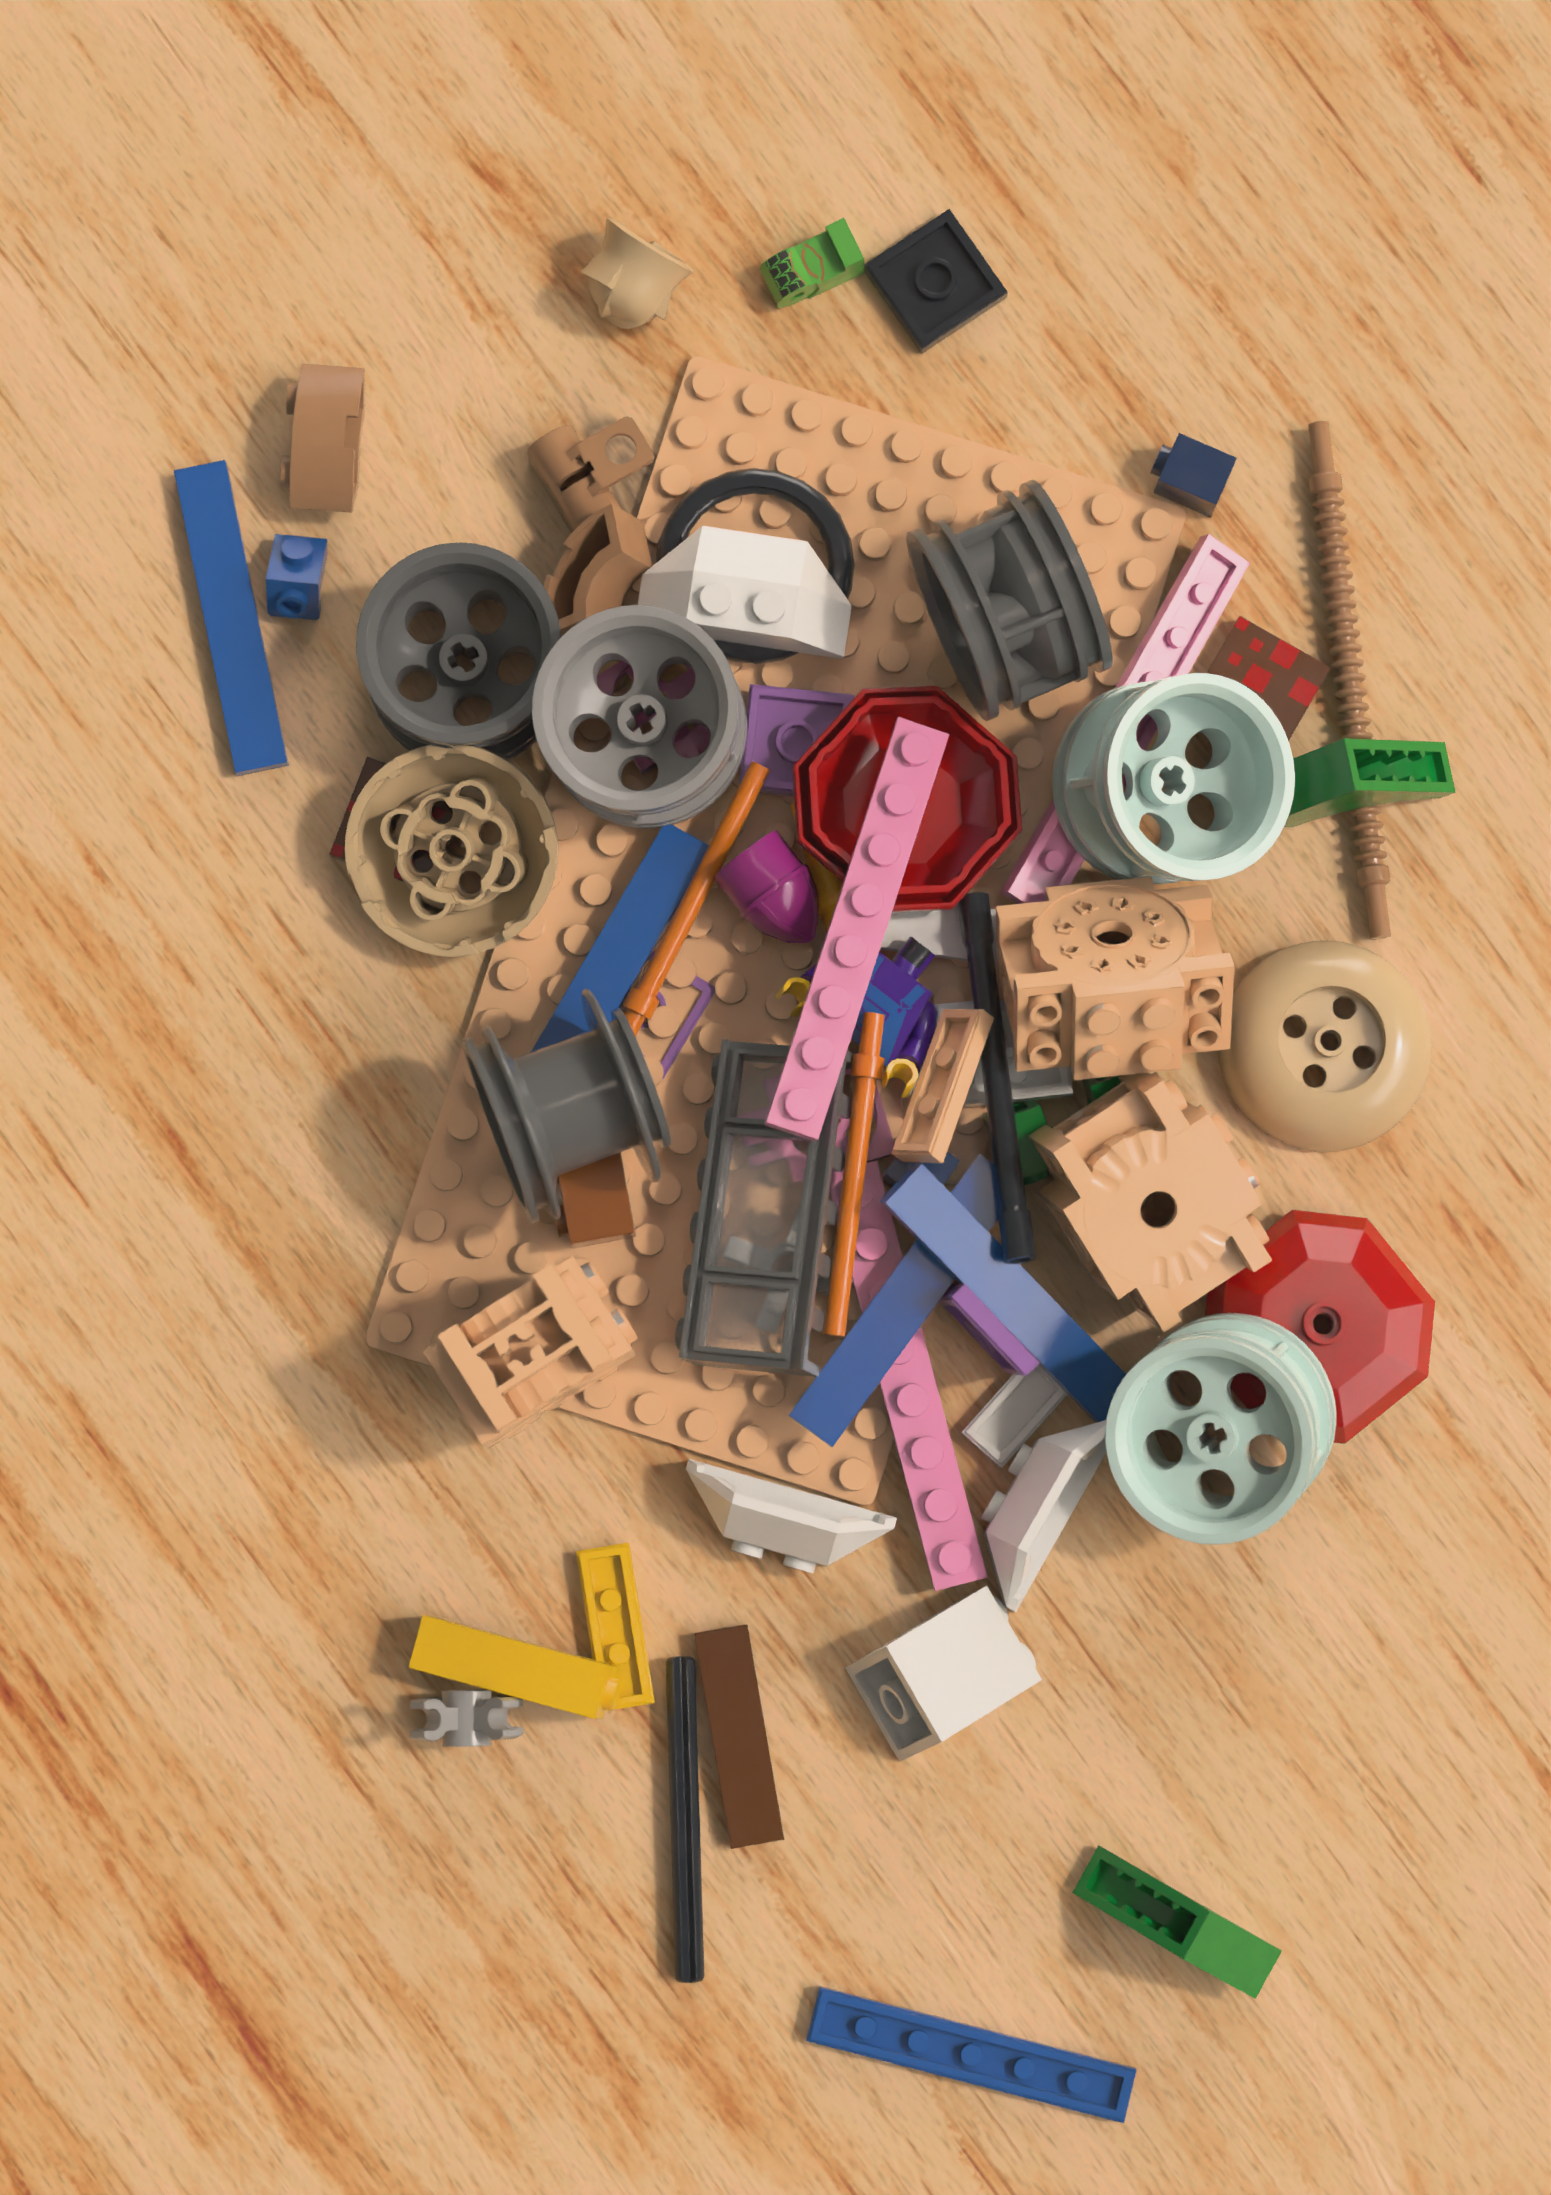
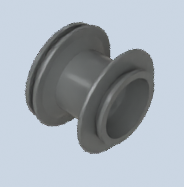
M587 988L581 992L583 1011L589 1031L515 1059L501 1048L493 1030L487 1025L481 1031L484 1044L476 1047L471 1037L462 1040L466 1060L488 1124L513 1188L530 1224L539 1221L537 1210L546 1207L552 1219H560L561 1212L556 1196L557 1176L633 1148L646 1175L652 1182L656 1183L659 1182L661 1173L653 1141H658L662 1148L671 1145L667 1121L657 1090L625 1014L620 1008L612 1010V1020L608 1022L596 997Z

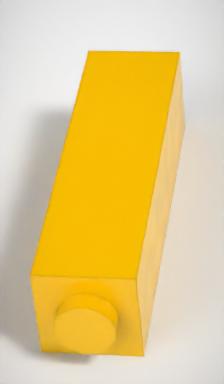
M422 1615L408 1666L411 1669L592 1719H603L606 1710H614L621 1689V1679L614 1678L617 1670L615 1665L433 1615Z

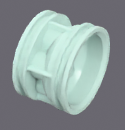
M1209 673L1183 674L1156 681L1125 685L1109 690L1094 698L1079 711L1064 732L1056 752L1052 774L1053 799L1059 822L1066 837L1082 858L1092 867L1113 879L1121 880L1151 876L1154 885L1179 881L1219 879L1238 873L1254 864L1272 847L1284 828L1291 810L1295 787V770L1291 747L1286 733L1274 712L1256 693L1232 679ZM1146 714L1152 717L1158 729L1157 740L1154 746L1147 751L1140 748L1136 738L1137 726ZM1197 732L1206 735L1212 745L1211 760L1203 769L1191 766L1185 758L1186 746ZM1122 772L1126 779V789L1124 793L1122 785ZM1196 794L1206 796L1214 807V820L1207 830L1195 825L1187 813L1188 801ZM1145 814L1156 819L1161 828V840L1158 846H1155L1139 829L1140 820Z
M1221 1313L1204 1316L1190 1321L1169 1334L1151 1352L1143 1357L1121 1381L1111 1401L1105 1428V1443L1110 1469L1119 1489L1130 1505L1144 1519L1161 1531L1174 1537L1200 1544H1228L1254 1537L1276 1524L1286 1515L1321 1472L1329 1457L1335 1438V1398L1328 1376L1320 1361L1309 1347L1289 1330L1270 1320L1243 1313ZM1186 1370L1199 1379L1202 1386V1396L1198 1404L1184 1406L1175 1400L1170 1389V1378L1174 1371ZM1239 1373H1251L1257 1376L1265 1385L1266 1399L1264 1404L1254 1409H1245L1237 1406L1233 1402L1230 1392L1233 1377ZM1212 1423H1214L1215 1430L1223 1428L1227 1436L1220 1443L1218 1436L1210 1438L1206 1432ZM1156 1430H1168L1180 1439L1183 1447V1455L1180 1461H1168L1157 1441ZM1261 1434H1268L1278 1438L1286 1450L1285 1463L1275 1467L1263 1466L1257 1463L1249 1452L1252 1438ZM1209 1469L1225 1472L1233 1481L1234 1496H1225L1204 1490L1201 1484L1202 1472Z

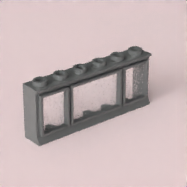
M722 1039L720 1054L714 1057L711 1070L712 1082L716 1086L713 1107L707 1109L704 1121L705 1135L708 1138L706 1159L701 1160L697 1172V1184L701 1191L699 1212L693 1214L690 1223V1238L694 1244L692 1264L687 1265L683 1275V1292L687 1297L684 1318H680L675 1333L676 1347L680 1350L679 1358L697 1366L819 1377L820 1366L808 1361L807 1357L811 1331L821 1332L824 1325V1313L821 1309L815 1307L814 1304L818 1278H828L831 1272V1259L823 1254L821 1250L825 1224L835 1225L838 1218V1206L829 1200L828 1197L832 1171L842 1172L845 1165L844 1151L835 1146L839 1119H849L851 1116L852 1101L847 1095L842 1093L845 1069H851L853 1054L848 1050L819 1139L814 1142L764 1125L790 1045L733 1042Z

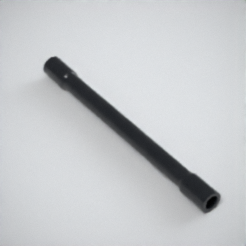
M984 892L967 893L959 901V920L962 943L967 953L974 1009H983L994 1018L980 1060L1000 1206L998 1219L1004 1263L1021 1264L1036 1260L1031 1213L1027 1207L993 953L994 932L989 895Z

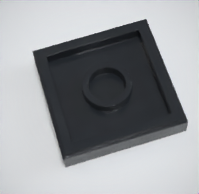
M950 209L864 265V273L921 354L1008 296V291Z

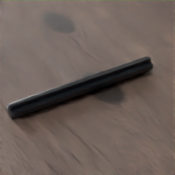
M675 1656L668 1658L666 1661L675 1979L680 1983H696L704 1979L695 1661L690 1656Z

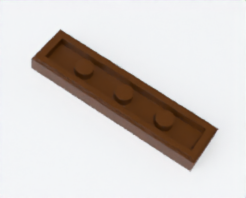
M748 1625L695 1633L731 1849L784 1840Z

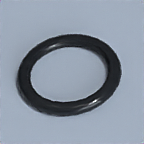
M757 468L729 471L701 483L679 502L667 518L658 540L655 564L687 539L691 529L701 516L716 504L735 496L748 494L774 496L792 503L803 511L815 524L826 546L828 572L847 599L852 591L855 567L851 538L840 514L823 494L804 480L780 471ZM714 640L726 659L734 662L760 664L784 660L799 653Z

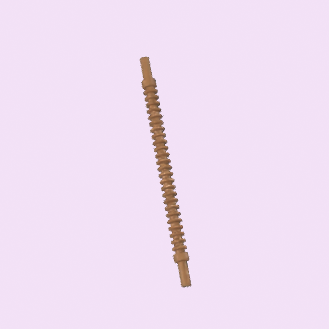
M1317 421L1308 425L1314 475L1309 478L1311 495L1317 496V500L1312 503V508L1319 510V515L1314 517V522L1321 525V529L1316 532V537L1323 541V544L1318 546L1317 551L1325 556L1324 559L1320 560L1319 566L1326 568V573L1321 576V581L1328 583V588L1323 590V596L1330 599V602L1325 604L1324 609L1332 614V617L1326 620V624L1333 627V632L1328 634V639L1335 642V646L1330 649V654L1337 657V661L1333 662L1331 667L1339 672V676L1333 679V683L1340 685L1341 688L1340 691L1335 693V698L1342 700V705L1337 708V713L1344 716V720L1339 722V728L1346 731V735H1343L1341 739H1372L1373 734L1366 732L1365 729L1371 723L1370 718L1364 717V712L1369 709V704L1362 702V697L1367 695V689L1360 686V683L1365 680L1366 676L1358 671V668L1363 666L1364 661L1356 656L1362 650V646L1355 643V638L1360 636V631L1353 628V624L1358 622V616L1351 613V609L1356 607L1357 602L1349 597L1355 591L1354 586L1348 585V580L1353 577V572L1346 570V565L1351 563V558L1344 554V551L1349 549L1350 544L1342 539L1348 533V529L1341 526V522L1346 519V514L1339 512V507L1344 505V499L1338 497V493L1343 489L1341 474L1335 472L1329 422ZM1375 805L1350 810L1349 815L1357 820L1356 824L1351 826V830L1358 833V838L1353 841V845L1360 848V853L1355 855V860L1361 862V867L1356 870L1358 886L1364 887L1370 939H1384L1391 937L1385 885L1390 882L1389 866L1382 864V859L1387 857V852L1380 850V844L1385 842V837L1378 834V830L1383 828L1384 824L1376 819V815L1381 813L1382 808Z

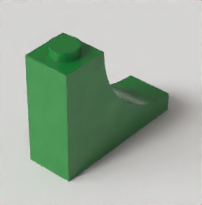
M1344 738L1293 758L1295 770L1294 796L1284 827H1295L1330 815L1374 805L1417 799H1440L1456 793L1445 742Z
M1099 1845L1072 1892L1183 1960L1255 1999L1282 1950Z

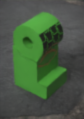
M843 217L826 226L825 231L819 235L773 255L760 266L759 270L776 305L779 308H784L806 298L811 299L863 275L864 257Z

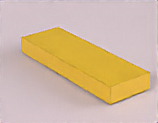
M630 1543L576 1551L593 1660L617 1666L614 1678L621 1679L620 1694L614 1710L655 1703Z

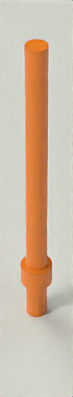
M751 761L638 987H631L622 1004L626 1008L624 1014L635 1037L645 1018L651 1020L660 1000L656 999V996L715 881L714 876L720 871L770 772L769 769L756 762Z
M863 1012L858 1054H853L850 1076L855 1077L823 1333L826 1335L845 1337L876 1082L883 1078L885 1058L880 1057L885 1015L879 1013Z

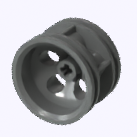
M1029 480L1019 486L1018 497L1009 490L999 493L997 495V506L985 510L976 526L955 534L949 524L940 518L931 523V534L929 535L920 528L907 533L906 542L910 561L934 629L965 694L977 713L985 721L998 717L1000 704H1003L1012 711L1019 708L1021 703L1070 682H1080L1086 679L1089 666L1098 673L1112 667L1113 657L1110 639L1091 580L1062 517L1046 491L1037 481Z
M463 542L445 543L424 548L410 554L390 568L379 579L366 599L360 614L356 635V654L363 682L380 720L394 739L404 748L410 751L422 746L432 745L455 749L448 745H469L494 751L510 760L527 750L537 741L532 718L534 686L545 658L561 638V631L556 610L549 594L536 576L522 563L504 552L488 546ZM482 600L498 601L506 609V617L501 627L490 634H482L474 630L469 622V614L473 606ZM421 611H434L445 619V633L438 642L423 644L416 641L408 633L410 620ZM523 653L531 657L535 662L532 675L523 683L516 685L503 682L498 676V668L501 661L510 654ZM460 654H465L469 660L473 659L474 669L465 672L461 666L457 665L455 658ZM419 670L430 673L437 681V690L430 699L414 702L400 694V683L407 674ZM479 697L490 703L492 713L486 722L463 726L455 719L458 705L467 698Z

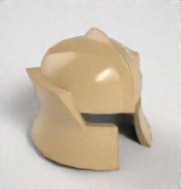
M606 218V230L602 247L581 271V273L588 276V289L593 301L598 306L600 318H606L614 326L623 329L639 327L644 323L650 322L656 316L665 320L673 290L682 280L694 273V270L655 241L649 244L625 227L626 224Z

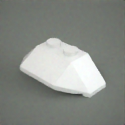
M702 526L642 574L638 605L659 607L684 616L703 629L713 640L844 659L852 605L807 541Z
M1107 1420L1039 1438L1032 1448L1023 1443L1008 1469V1472L1016 1477L1006 1495L996 1490L983 1512L981 1518L989 1522L984 1532V1537L1002 1603L1008 1610L1012 1612L1018 1610L1107 1452L1105 1443Z
M688 1459L686 1471L723 1537L733 1540L732 1551L762 1559L764 1549L785 1555L784 1566L814 1574L816 1564L828 1566L891 1531L896 1524V1517L692 1459Z

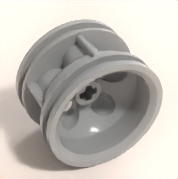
M628 605L603 610L587 617L569 629L552 647L540 668L534 686L532 699L533 727L544 758L569 793L581 805L600 818L612 823L633 828H659L688 820L704 811L723 794L735 777L742 762L747 741V715L744 700L731 667L719 646L703 629L684 616L672 611L646 605ZM619 660L626 662L632 667L634 673L633 685L622 696H609L598 688L597 674L604 664ZM684 664L695 671L694 687L684 698L677 700L669 699L660 691V675L670 665ZM645 711L647 717L653 713L656 714L650 720L653 726L650 732L643 734L640 728L634 732L631 731L637 725L634 718L637 713ZM586 719H601L609 725L611 740L604 749L597 752H585L575 746L573 739L575 729ZM689 724H700L706 727L711 734L707 749L699 756L693 758L679 755L674 747V740L678 731ZM639 757L648 758L657 764L658 776L656 781L647 789L639 791L630 790L623 786L621 775L624 766L632 759Z

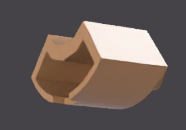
M302 364L298 384L289 383L287 388L286 411L287 415H294L291 456H282L280 486L289 488V508L352 513L359 487L360 446L365 416V368Z
M613 504L600 509L588 517L569 535L563 543L568 548L561 557L553 577L549 574L546 576L543 586L555 607L561 637L587 617L603 610L620 607L625 594L637 579L642 577L643 573L652 567L643 521Z

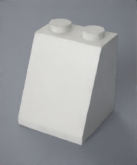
M987 1586L964 1597L845 1668L899 1762L943 1742L1042 1680L1035 1669L1036 1662L1033 1654L1026 1645L1018 1640L1008 1623V1613L1005 1606L997 1597L991 1594Z

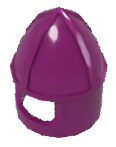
M777 830L770 832L752 844L714 876V880L740 912L739 917L742 920L748 921L761 933L786 943H810L815 939L819 921L816 888L808 872L809 867L807 864L803 865Z

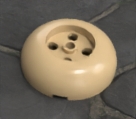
M426 745L410 750L384 765L373 775L360 792L352 808L345 835L348 875L351 874L355 889L363 903L361 906L379 928L399 943L411 949L436 956L461 957L475 955L495 948L515 937L528 926L544 905L551 891L558 865L556 826L551 810L537 785L523 770L507 758L494 751L469 745H448L455 749ZM437 801H445L452 808L453 816L448 823H439L433 818L431 811ZM495 822L498 824L502 832L498 843L488 844L483 841L480 830L484 823ZM453 837H459L463 841L461 846L466 848L463 856H457L451 852L449 843ZM422 849L429 852L433 862V866L429 871L421 872L413 866L412 857L417 850ZM395 866L404 882L394 878ZM465 871H475L480 875L482 880L481 888L478 892H467L461 886V876Z
M1329 940L1311 941L1296 944L1272 954L1261 961L1243 978L1233 993L1230 1049L1219 1050V1060L1226 1086L1233 1100L1248 1120L1267 1135L1270 1134L1285 1143L1296 1146L1298 1149L1314 1152H1338L1357 1148L1378 1139L1395 1127L1409 1113L1418 1100L1428 1077L1432 1055V1038L1429 1020L1419 995L1408 979L1393 964L1380 955L1354 944ZM1345 997L1353 1002L1355 1012L1351 1018L1340 1019L1334 1014L1332 1007L1336 999ZM1296 1016L1303 1020L1306 1028L1303 1036L1291 1038L1286 1035L1283 1029V1023L1286 1018ZM1328 1033L1329 1037L1333 1035L1337 1037L1339 1045L1334 1051H1328L1322 1047L1320 1043L1322 1034ZM1366 1047L1374 1053V1064L1370 1068L1362 1069L1355 1065L1352 1055L1356 1048ZM1314 1065L1324 1071L1325 1081L1322 1086L1313 1088L1304 1082L1303 1072L1308 1066Z

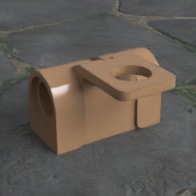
M628 416L621 418L583 441L580 440L572 425L558 427L536 440L527 451L529 463L571 533L588 517L610 504L622 509L613 493L609 491V487L646 467L654 460L652 449L633 418ZM626 436L635 443L636 454L628 463L616 464L606 456L605 447L613 437Z

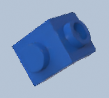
M275 534L266 575L267 613L270 616L318 620L320 618V590L328 555L327 539Z

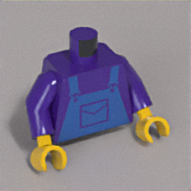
M911 936L892 960H889L882 953H878L851 1040L856 1044H860L863 1012L885 1015L880 1057L885 1058L884 1065L887 1069L882 1078L881 1085L885 1088L889 1079H902L906 1084L901 1095L903 1098L909 1097L915 1086L918 1073L922 1069L935 1033L938 1012L931 1002L932 992L916 981L935 955ZM816 964L800 977H793L787 980L776 994L777 1000L784 994H792L798 999L799 1004L790 1013L792 1017H798L801 1014Z

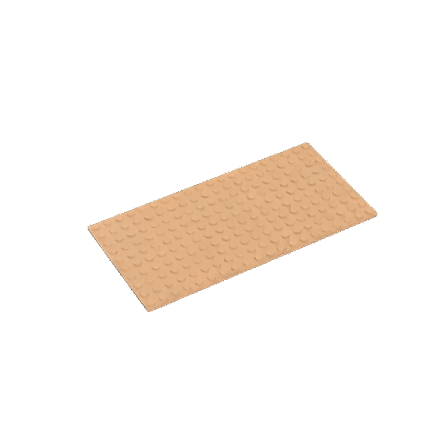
M695 356L691 358L688 362L637 519L643 521L652 566L656 562L658 540L667 518L679 502L701 483L723 473L750 468L780 471L804 480L823 494L840 514L851 538L855 562L852 591L848 598L852 608L844 659L798 653L784 660L760 664L727 660L742 694L746 715L750 684L852 694L855 697L865 688L940 687L1017 756L1023 831L967 892L987 893L989 895L990 909H996V906L1016 904L1000 892L1053 799V766L1061 738L1073 718L1084 706L1099 695L1116 687L1154 620L1186 519L1184 509L1174 504L705 357ZM1029 480H1035L1042 486L1054 503L1084 563L1105 620L1112 649L1113 663L1110 669L1101 673L1094 671L1089 666L1086 679L1080 682H1070L1021 703L1019 708L1012 711L1003 704H1000L998 717L985 721L977 713L965 694L934 629L912 568L906 535L909 531L916 528L922 529L929 535L931 534V523L940 518L949 524L955 534L974 527L985 510L997 506V495L999 493L1009 490L1018 497L1019 486ZM748 494L735 496L720 502L703 514L689 533L690 536L700 527L707 526L807 541L828 570L826 546L818 528L803 511L792 503L774 496ZM642 577L637 579L625 594L621 606L638 605ZM614 660L604 664L597 675L620 661ZM684 664L670 665L662 672L659 681L669 683L688 670ZM628 674L617 680L613 696H622L631 689L633 681ZM586 719L575 729L573 736L574 744L578 749L585 752L600 751L609 744L611 729L601 719ZM648 721L638 728L645 734L650 732L653 726ZM689 724L687 727L689 730H692L697 724ZM629 761L622 770L621 780L623 786L635 791L647 789L656 781L658 767L655 766L642 775L634 761ZM741 764L728 788L712 805L694 817L674 824V826L709 845L739 786ZM554 771L544 796L551 810L558 836V865L551 891L544 905L528 926L509 941L494 948L464 1039L471 1037L476 1047L484 1044L481 1031L487 1025L493 1030L501 1048L513 1059L531 1053L662 828L626 827L600 818L581 805L569 793ZM759 793L721 869L752 844L774 830L780 833L803 865L807 864L803 847L797 843L796 824L789 807L794 802V797ZM809 870L808 872H809L810 877H811V879H812V881H813L811 872H810V870ZM714 881L659 990L665 999L666 1006H661L659 1002L651 1020L647 1018L644 1020V1022H648L649 1028H640L636 1036L643 1055H645L644 1058L657 1090L671 1137V1145L664 1148L659 1145L658 1141H653L661 1178L656 1183L652 1182L646 1175L633 1148L621 1152L636 1237L572 1248L569 1236L559 1238L556 1220L551 1218L546 1207L537 1210L539 1221L530 1224L497 1148L462 1044L366 1333V1342L374 1349L432 1367L423 1351L440 1340L438 1338L439 1334L455 1324L458 1326L462 1325L494 1302L535 1279L533 1277L535 1273L551 1263L555 1267L571 1256H574L579 1266L590 1261L609 1292L600 1298L609 1313L619 1307L638 1337L637 1340L630 1343L635 1356L619 1365L618 1371L602 1381L598 1379L589 1384V1387L578 1394L568 1397L566 1402L557 1408L852 1503L868 1506L875 1500L894 1441L880 1383L831 1448L788 1416L816 1377L697 1366L679 1358L680 1350L676 1347V1327L680 1318H684L687 1297L683 1292V1275L687 1265L692 1264L694 1244L690 1238V1223L693 1214L699 1212L701 1191L697 1184V1172L701 1160L706 1159L708 1147L704 1121L707 1109L713 1107L716 1088L713 1085L711 1076L714 1057L720 1054L722 1039L733 1042L776 1045L791 1044L800 1016L792 1017L790 1013L799 1004V1001L792 994H784L777 1000L776 994L787 980L793 977H800L817 964L827 934L822 917H819L815 939L810 943H786L765 935L748 921L742 920L739 917L740 912L717 882ZM662 937L660 938V940H659V942L657 943L655 949L653 950L654 952L656 951V949H657V947H658V945H659V943H660ZM879 950L889 960H892L897 954L895 951ZM934 957L916 980L932 992L931 1002L933 1004L973 1001L968 961ZM649 960L646 962L644 968L642 969L641 973L639 974L637 980L635 981L632 987H638L650 963ZM697 976L715 986V993L663 1079L664 1070L661 1061L702 994V991L691 985ZM621 1005L620 1009L624 1013L626 1008ZM850 1040L847 1050L852 1054H856L859 1052V1045ZM745 1062L737 1117L770 1107L764 1080L780 1076L784 1064ZM884 1065V1069H883V1076H884V1073H885V1071H886V1069H887V1067H886L885 1065ZM845 1074L842 1093L853 1100L855 1078ZM889 1079L885 1088L881 1085L882 1080H877V1088L895 1144L912 1096L910 1095L907 1098L901 1097L906 1087L902 1079ZM987 1106L968 1107L961 1110L947 1152L960 1160L958 1167L944 1185L950 1193L977 1156L981 1154L984 1157L989 1135L982 1115L987 1113ZM872 1117L869 1142L876 1129L874 1117ZM735 1135L717 1266L753 1269L724 1259L731 1236L768 1250L786 1243L801 1203L804 1182L794 1185L787 1159L751 1169L748 1158L758 1153L768 1152L766 1143L745 1149L742 1138L745 1136ZM793 1140L794 1146L807 1156L809 1141ZM894 1155L876 1160L886 1194L893 1186L886 1182L883 1177L888 1167L896 1158ZM559 1183L556 1186V1196L559 1205H562L563 1200ZM892 1215L901 1253L904 1258L917 1239ZM837 1222L835 1225L825 1224L821 1250L823 1254L830 1257L831 1269ZM783 1255L779 1257L773 1264V1271L792 1273L794 1256ZM853 1282L851 1285L845 1337L861 1316ZM715 1284L706 1346L781 1353L787 1306L777 1334L756 1327L769 1289ZM816 1292L814 1306L823 1311L825 1325L828 1296ZM936 1306L921 1325L925 1340ZM824 1325L821 1332L811 1331L807 1357L808 1361L820 1366L819 1373L845 1338L823 1334Z

